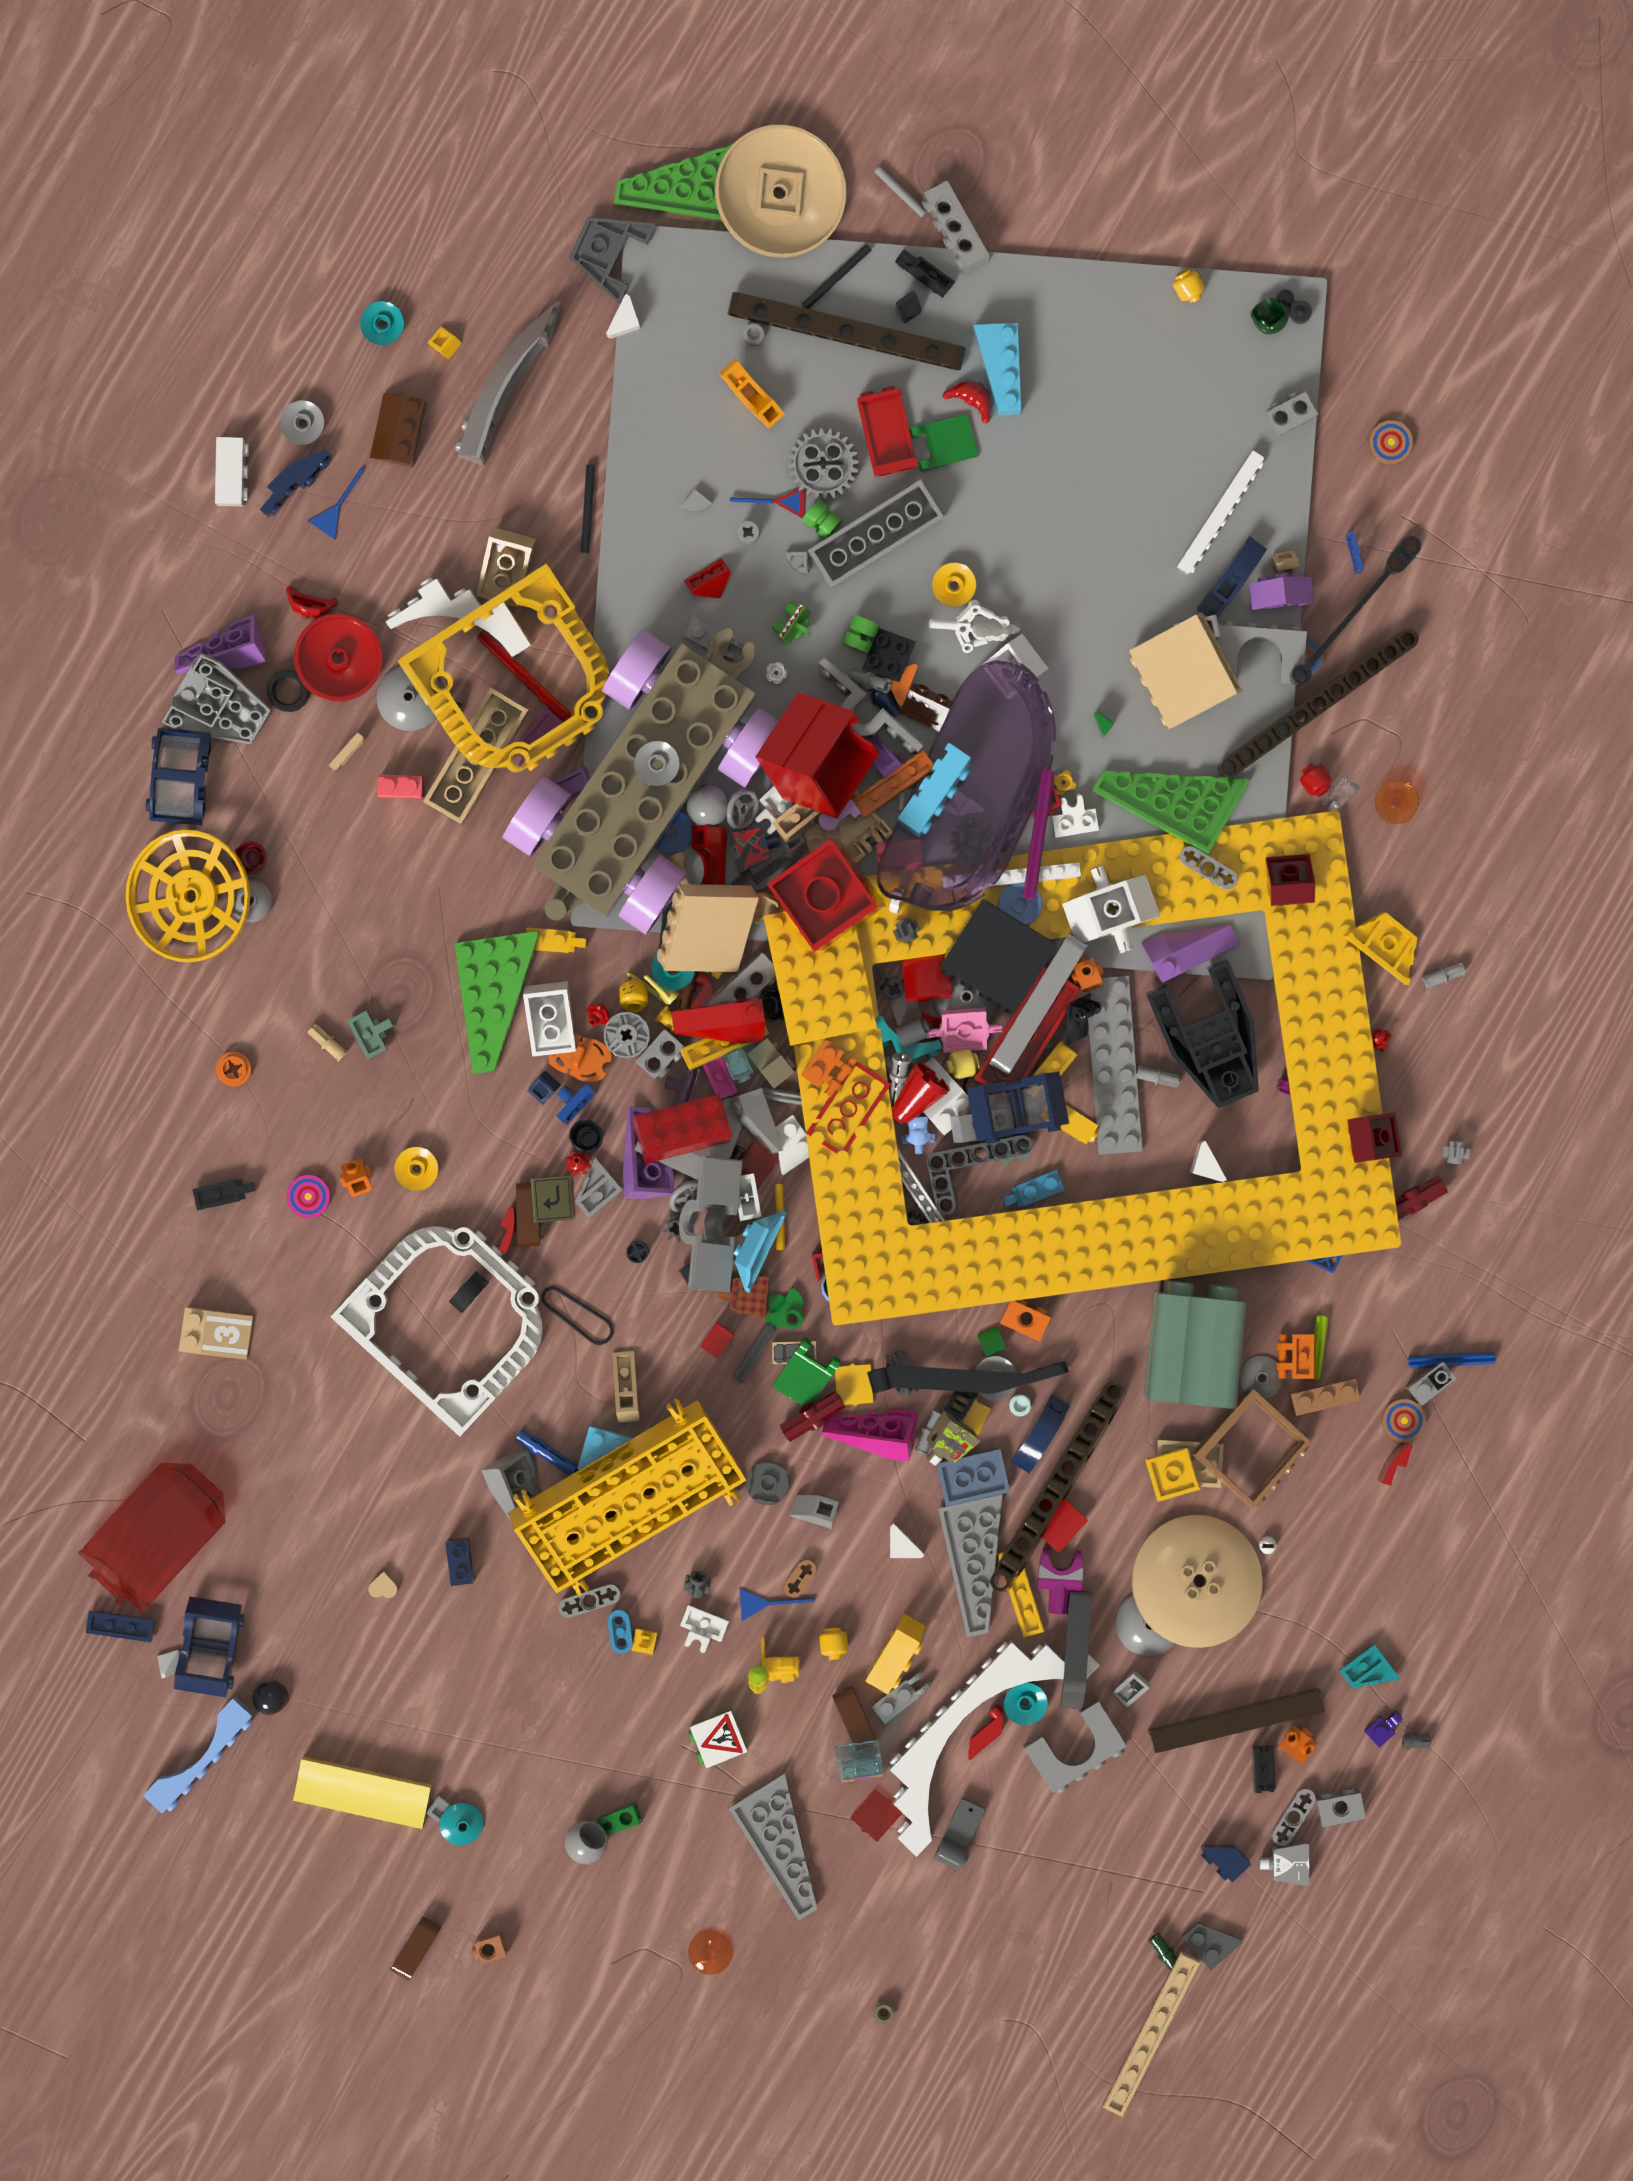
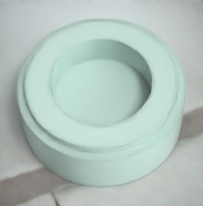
M1017 1394L1011 1398L1009 1408L1014 1415L1025 1416L1031 1410V1401L1026 1395Z

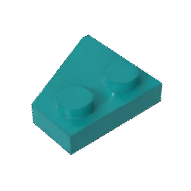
M1372 1644L1339 1669L1352 1688L1400 1679L1375 1644Z

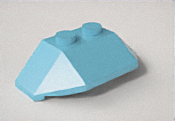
M785 1211L755 1220L752 1225L747 1224L742 1235L746 1239L743 1245L738 1243L733 1256L737 1257L735 1264L744 1289L748 1293H750L786 1217L787 1212Z

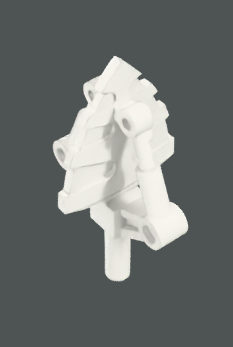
M977 600L970 601L958 617L956 616L955 621L930 619L929 628L955 630V634L965 653H970L973 647L988 644L989 641H1004L1009 634L1014 635L1020 631L1019 627L1012 624L1009 625L1008 617L995 615L993 611L980 606ZM969 631L972 632L973 636H974L976 639H974V640H970V639H969V636H968Z

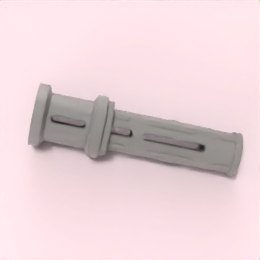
M895 1053L892 1056L894 1063L893 1069L889 1074L892 1080L890 1089L891 1108L909 1075L908 1067L912 1062V1057L905 1053Z

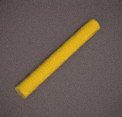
M775 1184V1213L784 1211L783 1184ZM784 1221L776 1236V1250H785Z

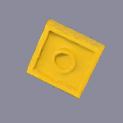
M1188 1447L1145 1459L1157 1502L1200 1490Z

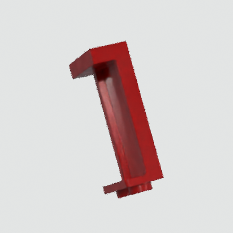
M895 386L883 388L880 393L874 394L873 391L861 393V397L857 398V404L874 478L917 469V460L912 446L900 388L895 389Z

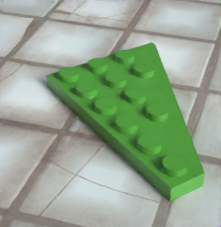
M733 144L693 158L684 159L681 162L668 164L646 173H640L634 177L618 180L614 204L722 221L715 199V181L719 165Z
M1104 770L1094 786L1093 792L1209 855L1249 785L1250 780L1247 778L1229 779V777L1214 778L1213 776L1196 775L1193 777L1179 776L1178 774L1164 775L1160 773L1139 774Z
M539 931L454 943L473 1074L497 1070L506 1035L510 1029L515 1008L518 1005V998L528 974L529 964L534 955L537 939L540 936Z

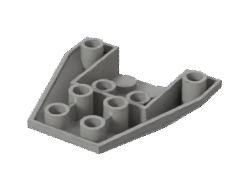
M201 652L193 659L174 692L162 723L179 730L210 732L211 738L251 744L271 708L222 662Z

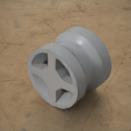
M752 521L742 522L737 529L738 539L747 545L755 543L759 538L758 526Z

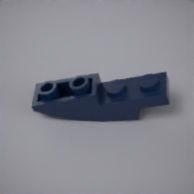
M327 450L317 452L302 458L282 471L267 486L273 494L260 510L267 517H270L271 514L275 516L282 508L280 503L285 497L289 499L296 491V484L302 489L313 485L317 479L315 475L320 469L324 471L331 462L329 458L332 455Z
M1249 536L1198 605L1197 610L1206 616L1216 615L1218 618L1249 578L1267 548Z

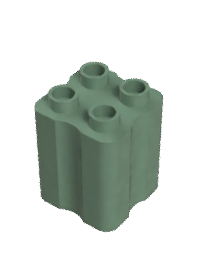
M1164 1280V1290H1154L1143 1395L1147 1397L1146 1399L1236 1409L1247 1307L1246 1301L1238 1299L1239 1288L1208 1284V1294L1198 1295L1193 1294L1194 1284L1191 1282Z

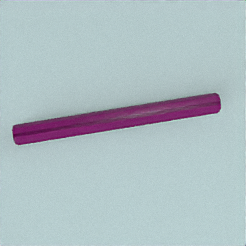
M1043 769L1041 772L1023 890V898L1028 900H1035L1054 780V771L1049 769Z

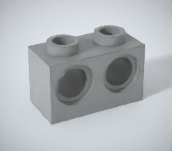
M1297 391L1287 397L1288 401L1281 404L1278 401L1268 407L1269 411L1266 412L1265 416L1277 438L1318 416L1306 391L1302 394ZM1295 403H1303L1306 411L1298 413L1294 407ZM1275 414H1285L1286 422L1278 423L1275 420Z
M664 1029L635 1062L654 1079L658 1076L662 1079L670 1070L667 1066L673 1060L677 1062L682 1057L680 1050L685 1046ZM667 1041H672L675 1044V1051L671 1054H666L663 1051V1044ZM653 1057L658 1058L661 1062L658 1070H651L648 1066L649 1060Z

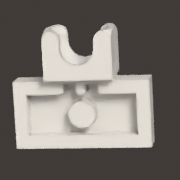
M774 786L759 800L766 809L755 819L757 823L762 822L764 819L771 821V826L767 830L768 835H772L776 831L772 822L793 806L792 802L782 799Z
M1081 793L1076 794L1074 805H1068L1065 797H1060L1062 813L1051 815L1055 838L1099 830L1096 809H1084Z
M688 1604L680 1626L690 1630L684 1645L689 1647L691 1642L697 1639L702 1644L700 1652L705 1653L710 1638L719 1642L722 1641L729 1620Z

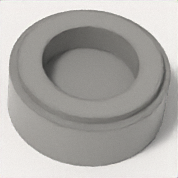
M758 323L746 325L743 330L745 342L751 346L761 344L765 338L764 328Z

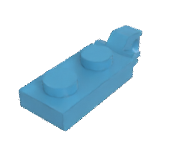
M1057 1170L1016 1185V1187L1011 1189L1013 1194L1004 1197L1003 1201L1005 1206L1017 1203L1018 1207L1062 1192L1065 1189Z

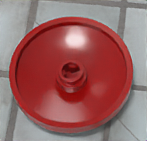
M329 614L311 622L300 634L294 651V665L301 683L313 695L331 702H347L367 693L377 681L383 662L381 644L375 632L362 620L347 614Z

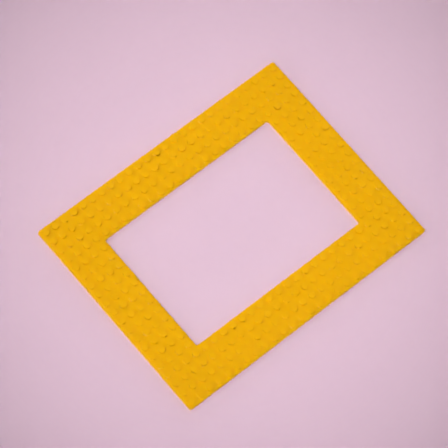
M1338 811L1225 826L1208 856L1236 873L1238 877L1237 884L1230 890L1218 887L1184 866L1180 862L1179 855L1185 847L1191 845L1171 834L1043 851L1040 867L1079 862L1081 877L1038 882L1037 891L1042 898L1041 913L1033 923L1027 925L1048 939L1064 938L1068 934L1073 936L1062 904L1096 891L1097 886L1090 870L1097 868L1098 871L1100 866H1104L1108 881L1112 885L1143 875L1147 877L1160 917L1129 928L1263 911L1266 920L1301 1165L1300 1171L912 1226L907 1222L889 1088L865 1125L859 1126L884 1088V1084L855 1066L854 1071L849 1075L822 1118L816 1119L830 1097L824 1093L829 1085L824 1082L820 1088H817L801 1076L819 1049L828 1040L845 1052L840 1059L842 1062L846 1063L849 1057H852L888 1082L881 1030L875 1028L794 1045L806 1132L812 1123L818 1122L812 1131V1136L810 1137L806 1134L831 1318L834 1325L1400 1247L1401 1238L1389 1158L1354 1163L1347 1119L1383 1114L1360 952L1359 948L1344 937V934L1354 929L1356 924L1341 819ZM1193 851L1185 852V861H1195L1197 864L1194 867L1198 869L1200 862L1204 858L1200 856L1198 860L1193 857ZM1029 853L992 858L990 861L984 859V865L981 866L979 862H976L975 867H972L971 862H968L966 866L963 863L919 868L914 871H898L866 876L886 905V907L856 926L875 1018L879 1015L872 972L874 964L946 954L979 899L982 897L998 907L1000 894L1009 886L943 892L942 877L1027 868ZM1310 854L1315 879V903L1271 906L1268 894L1265 857ZM1205 862L1202 870L1205 874H1212L1215 871V866L1211 862ZM1219 867L1218 873L1213 879L1217 880L1219 876L1224 880V885L1228 883L1233 884L1232 876L1230 874L1227 876L1220 874L1223 869ZM894 891L903 892V901L898 914L889 911ZM773 893V897L779 905L777 913L785 912V909ZM1108 904L1107 913L1115 915V911L1118 910L1117 907H1112L1111 904ZM910 917L912 922L917 920L921 931L917 932L919 938L904 944L902 939L896 940L893 930L897 929L895 923ZM835 1066L829 1077L834 1079L841 1069ZM860 1081L865 1082L869 1086V1094L864 1099H857L852 1094L853 1085ZM857 1084L854 1088V1093L858 1097H863L867 1093V1087L864 1084ZM852 1100L856 1103L857 1112L853 1117L847 1118L840 1113V1105L843 1101ZM851 1102L844 1103L842 1112L845 1115H852L855 1111V1106ZM835 1118L841 1119L845 1124V1130H843V1125L840 1121H833L830 1124V1130L833 1133L831 1135L827 1128L828 1123ZM855 1132L857 1137L847 1152L844 1151L843 1148ZM826 1141L840 1151L836 1154L822 1145V1143Z

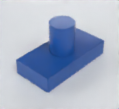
M587 1084L576 1094L567 1086L562 1087L557 1096L566 1105L556 1116L568 1125L597 1092Z

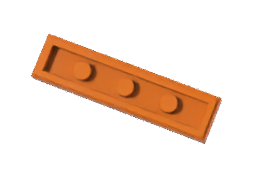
M923 749L903 763L901 767L887 778L883 777L853 798L852 801L865 819L931 773L934 763Z

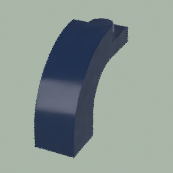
M1051 1394L1035 1424L1018 1447L1011 1463L1030 1473L1061 1426L1070 1405Z

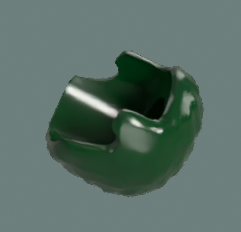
M1266 298L1255 305L1251 311V318L1259 331L1272 335L1285 328L1288 323L1289 314L1282 302H1278L1274 298Z

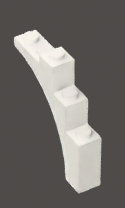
M431 577L420 584L422 588L418 591L422 599L416 597L407 603L408 608L402 612L400 609L395 610L388 615L390 619L386 623L390 629H394L407 621L426 616H447L461 619L480 607L481 604L472 589L466 591L465 588L453 595L455 599L452 600L439 579L433 580ZM506 602L493 609L494 614L483 621L479 618L474 622L475 625L488 631L501 642L512 657L532 645Z

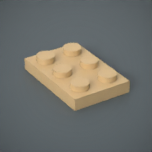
M1157 1439L1156 1456L1188 1447L1199 1487L1221 1488V1481L1191 1455L1201 1442ZM1217 1443L1207 1454L1206 1458L1222 1471L1224 1444Z

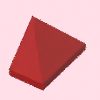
M721 558L685 579L684 582L695 596L721 599L731 572Z

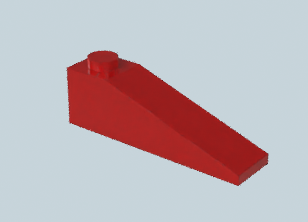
M758 997L671 1011L674 1034L739 1044L764 1040L765 1017L762 999Z

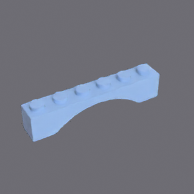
M234 1696L218 1714L214 1738L203 1757L184 1771L173 1775L161 1776L143 1796L162 1814L166 1809L170 1812L179 1803L176 1798L181 1793L186 1795L193 1787L191 1782L196 1777L201 1779L209 1770L206 1766L210 1761L216 1763L224 1754L221 1752L222 1748L226 1744L230 1747L239 1738L236 1733L241 1728L245 1731L253 1722L251 1717L254 1713Z

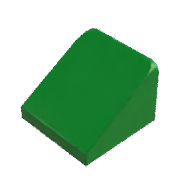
M1096 711L1093 716L1101 737L1104 738L1114 724L1099 711Z
M998 1327L977 1335L986 1356L1007 1348Z

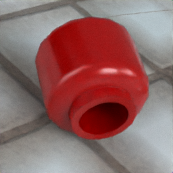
M1311 763L1302 770L1303 775L1300 777V783L1310 796L1316 795L1320 797L1332 788V777L1323 765L1314 766Z

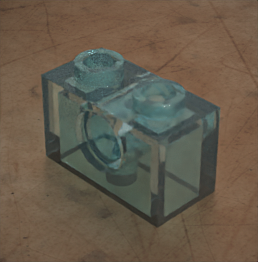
M744 1048L723 1056L733 1081L738 1080L740 1084L751 1079L750 1074L754 1073Z

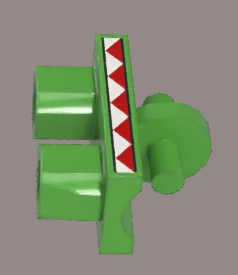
M789 602L784 609V613L790 616L788 621L784 623L778 619L772 626L778 637L789 645L794 637L799 640L802 634L807 636L811 634L806 629L811 622L807 619L811 612L801 603L797 605Z

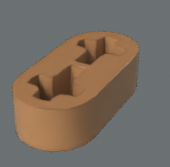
M801 1560L785 1581L784 1591L789 1597L796 1598L800 1596L815 1576L816 1565L812 1560ZM810 1564L812 1573H806L803 1578L800 1577L803 1571L801 1566ZM797 1579L801 1580L798 1584L800 1590L798 1592H789L790 1587L788 1584H794Z

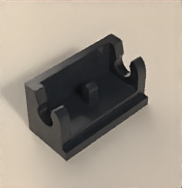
M1274 1745L1251 1746L1254 1792H1275Z

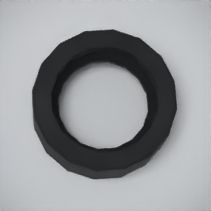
M282 670L275 673L267 684L269 701L275 708L283 712L300 710L309 698L310 691L304 687L294 670ZM285 678L296 680L301 687L299 699L291 704L280 702L275 694L278 682Z
M476 1271L450 1299L449 1303L460 1313H463L488 1285L489 1281Z

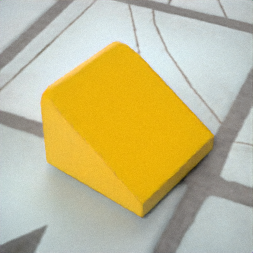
M440 326L428 341V344L445 358L450 359L460 347L461 341Z

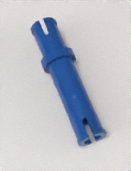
M523 1428L515 1441L530 1449L532 1454L536 1453L569 1476L578 1465L545 1444L543 1439L534 1437Z

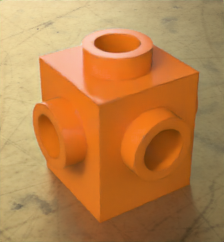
M1088 957L1079 959L1071 976L1074 984L1080 985L1083 994L1104 986L1100 977L1104 974L1100 962L1095 963L1094 958L1089 959Z
M362 1158L341 1165L343 1174L339 1175L343 1187L348 1188L351 1197L373 1190L370 1178L373 1177L369 1165H364Z
M1293 1725L1286 1732L1278 1747L1295 1760L1304 1764L1313 1753L1318 1742L1312 1738L1313 1733L1303 1726L1299 1729Z

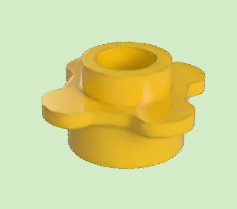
M1064 770L1061 774L1054 775L1053 784L1058 795H1063L1065 791L1076 788V783L1072 780L1069 770Z

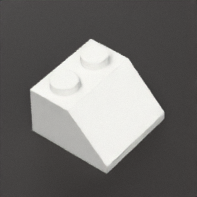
M1023 634L1010 641L982 664L1008 700L1049 669Z

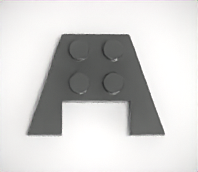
M587 217L569 258L620 305L630 285L611 277V273L629 236L648 245L657 224Z

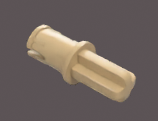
M314 1024L308 1030V1034L322 1046L321 1049H326L338 1062L347 1054L348 1051L334 1040V1036L327 1034L318 1024Z

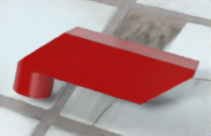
M703 972L700 973L695 982L702 989L691 1008L702 1006L714 994L710 978Z
M998 1704L988 1712L992 1720L969 1739V1760L974 1758L1002 1734L1003 1710Z

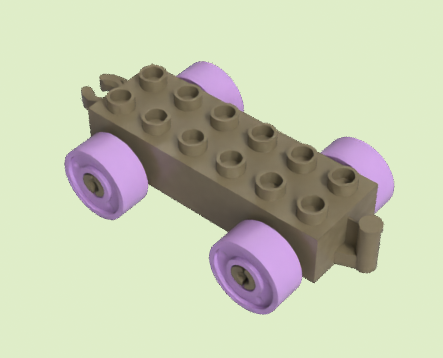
M726 628L719 631L711 639L708 651L704 657L681 644L664 670L661 667L672 647L647 630L643 629L627 648L607 679L602 692L629 710L635 706L644 692L647 694L565 816H562V813L570 802L572 794L546 776H543L524 800L502 837L529 857L537 851L544 840L548 841L531 866L556 882L553 900H549L545 905V913L550 919L561 921L567 917L570 911L584 902L608 917L625 893L629 898L618 917L645 935L649 933L671 902L673 894L676 893L678 884L684 882L688 872L661 854L655 859L647 872L642 870L641 867L723 746L729 749L719 765L718 770L746 788L762 767L755 756L779 721L759 707L746 725L740 722L756 699V693L737 681L740 675L745 673L753 663L755 658V646L753 643L748 642L744 645L742 655L737 661H726L722 657L721 650L734 636L733 630ZM652 741H662L669 744L675 749L679 757L680 765L677 775L671 782L662 786H652L645 783L639 778L635 770L637 752L642 746ZM660 760L653 762L655 768H660L662 765Z

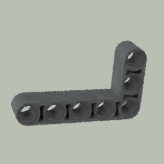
M1024 1133L999 1138L1000 1142L987 1144L986 1141L934 1151L927 1159V1167L938 1212L943 1215H950L958 1206L952 1169L1028 1154L1035 1145L1034 1138L1030 1134ZM1019 1139H1027L1029 1141V1148L1021 1149L1018 1145ZM1005 1143L1008 1147L1007 1153H999L997 1144ZM976 1148H984L986 1150V1157L979 1158L975 1153ZM957 1151L962 1152L965 1156L964 1162H957L954 1159V1153ZM940 1156L943 1159V1166H935L932 1160L933 1157ZM938 1178H945L948 1181V1186L946 1188L939 1187L937 1184ZM942 1200H951L953 1204L952 1209H945L942 1206Z
M1070 1591L1064 1677L1060 1708L1083 1709L1092 1592Z

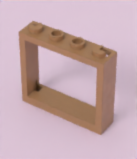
M1248 1388L1237 1401L1236 1409H1230L1191 1455L1248 1507L1254 1508L1265 1501V1494L1269 1490L1272 1491L1281 1482L1279 1478L1284 1473L1288 1474L1294 1468L1295 1464L1293 1462L1298 1457L1301 1458L1306 1454V1451L1309 1449L1307 1446L1311 1441L1258 1392ZM1254 1402L1297 1443L1255 1491L1248 1496L1206 1456Z

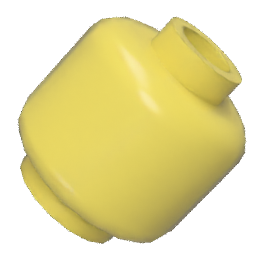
M969 1049L951 1052L949 1061L945 1062L947 1073L952 1074L957 1080L973 1077L976 1074V1070H979L977 1054L972 1053Z

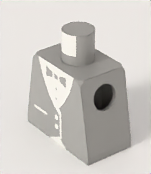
M1307 1841L1289 1843L1286 1846H1273L1272 1857H1259V1869L1272 1870L1274 1881L1309 1886V1843Z

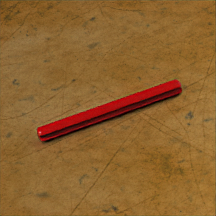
M483 630L477 636V639L562 722L571 718V713L491 635Z

